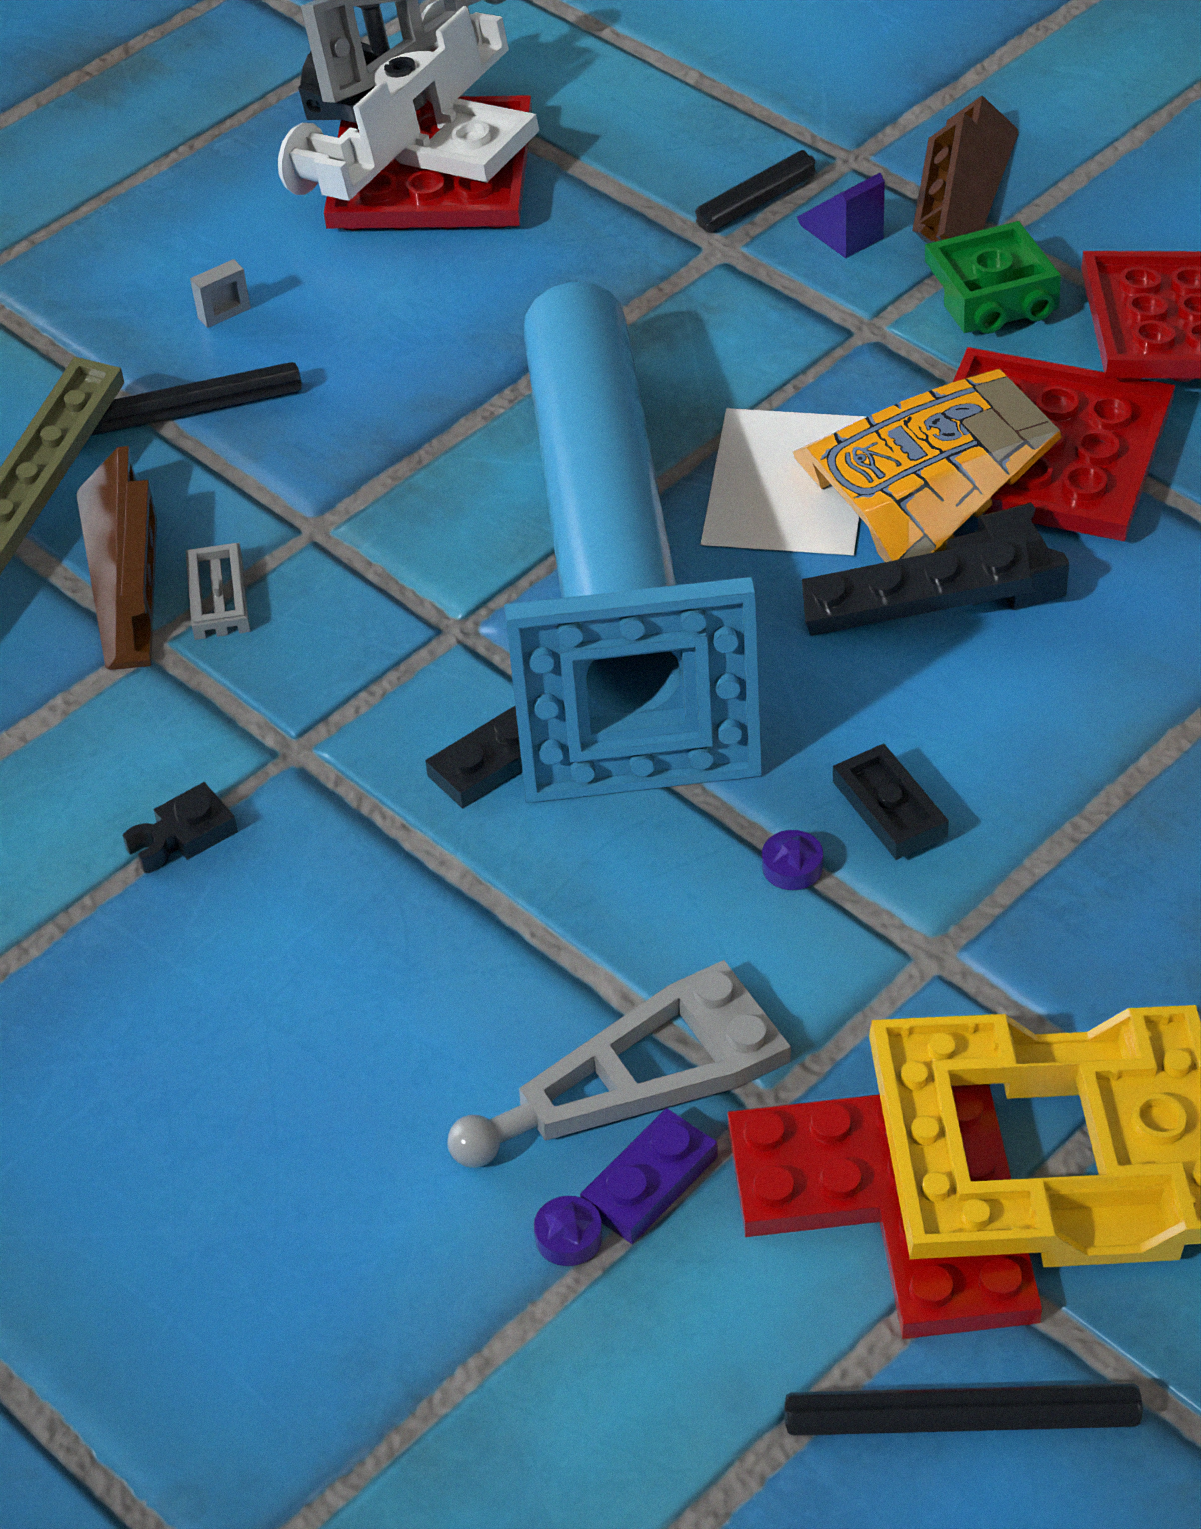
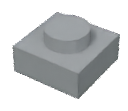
M234 259L190 278L198 319L207 328L251 309L244 269Z

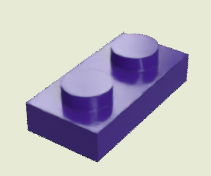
M665 1108L580 1193V1197L588 1200L596 1207L602 1224L630 1244H633L718 1157L717 1141L668 1108Z

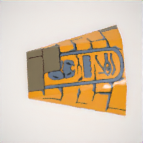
M997 369L952 382L901 401L793 451V455L821 489L831 484L869 527L878 555L884 562L946 550V540L954 538L953 533L972 515L976 518L981 516L992 505L991 496L1005 483L1013 485L1061 438V433L1002 370Z

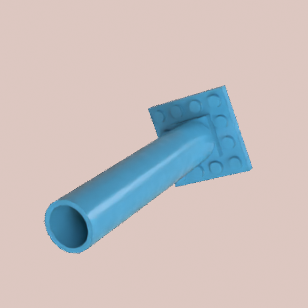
M568 282L551 287L537 297L525 315L523 333L561 598L504 604L526 803L762 776L756 602L752 577L677 585L627 320L622 304L609 290L593 283Z

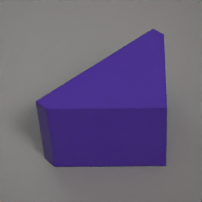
M880 172L797 216V219L804 229L844 258H848L884 239L885 180Z

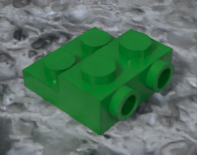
M1020 221L925 244V262L944 287V306L963 333L981 331L987 334L994 333L1007 322L1022 318L1040 321L1047 318L1053 310L1059 309L1061 275Z

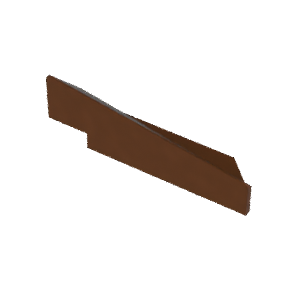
M983 95L949 118L946 126L928 139L912 230L926 243L983 230L1019 133L1018 129Z
M129 446L117 447L81 485L76 494L105 667L109 670L149 667L152 664L157 516L149 481L136 480Z

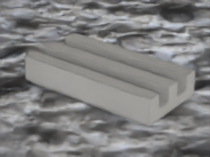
M240 542L185 550L191 622L195 640L205 639V630L216 629L217 637L228 635L227 627L238 626L239 633L250 632ZM230 558L235 603V610L226 611L221 566V559ZM209 561L214 608V613L204 614L199 566V562Z

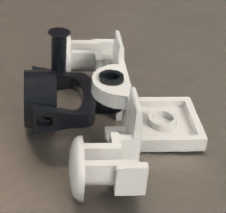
M436 0L426 6L421 14L423 26L446 11L444 0ZM380 4L357 6L362 10L370 43L369 45L361 42L366 66L390 50ZM463 6L436 31L437 42L424 51L404 53L391 58L376 71L375 86L336 103L322 101L313 57L310 51L303 65L301 85L298 87L306 119L357 122L358 129L349 128L339 138L323 135L321 129L314 123H300L290 129L282 141L278 155L279 177L284 187L295 195H305L312 191L319 183L322 195L350 201L394 158L400 164L488 182L539 132L536 114L458 99L509 50L503 18L479 12L469 15L468 8ZM427 100L433 104L437 127L440 129L430 140L429 135L420 133L416 110L423 107Z

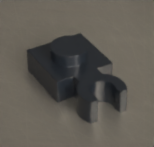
M203 782L153 809L156 823L135 825L129 828L122 836L126 851L130 855L142 848L149 847L138 853V857L144 873H151L162 868L168 861L169 855L179 850L188 860L238 832L235 816L210 787Z

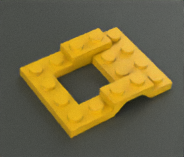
M1196 1005L1128 1008L1088 1032L1035 1034L1006 1014L871 1020L869 1039L910 1259L1040 1252L1044 1267L1174 1261L1180 1260L1184 1245L1201 1244V1021ZM1003 1083L1007 1099L1079 1095L1099 1175L970 1181L951 1086Z

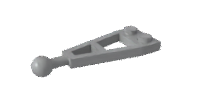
M314 0L301 5L322 101L336 103L375 86V73L382 64L404 53L424 51L437 42L436 31L463 6L468 8L469 5L482 0H444L446 11L424 26L418 0ZM483 0V1H485L486 3L494 4V5H495V4L503 3V2H505L506 0ZM395 2L403 41L366 66L353 7Z
M725 960L668 985L519 1088L520 1106L491 1119L481 1115H467L457 1120L448 1134V1149L451 1156L459 1164L470 1168L482 1167L495 1158L499 1151L500 1143L535 1127L546 1141L735 1089L790 1063L791 1046ZM680 1014L715 1062L637 1084L618 1055ZM594 1071L609 1090L606 1093L559 1106H554L551 1102Z

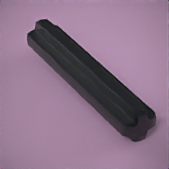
M805 150L797 151L701 204L695 210L697 225L702 227L707 233H712L813 177L816 173L814 157L812 155L809 156Z

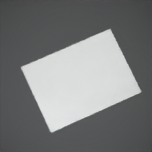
M726 408L700 545L854 556L859 515L831 484L821 489L794 458L793 451L866 417Z

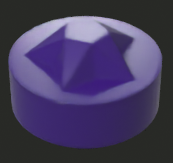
M785 830L772 835L762 848V871L765 878L774 886L785 890H800L813 885L823 872V848L821 843L813 835L800 830Z
M577 1196L554 1198L539 1209L534 1219L537 1249L551 1263L561 1266L582 1264L591 1259L601 1246L603 1234L600 1214L596 1207L584 1198Z

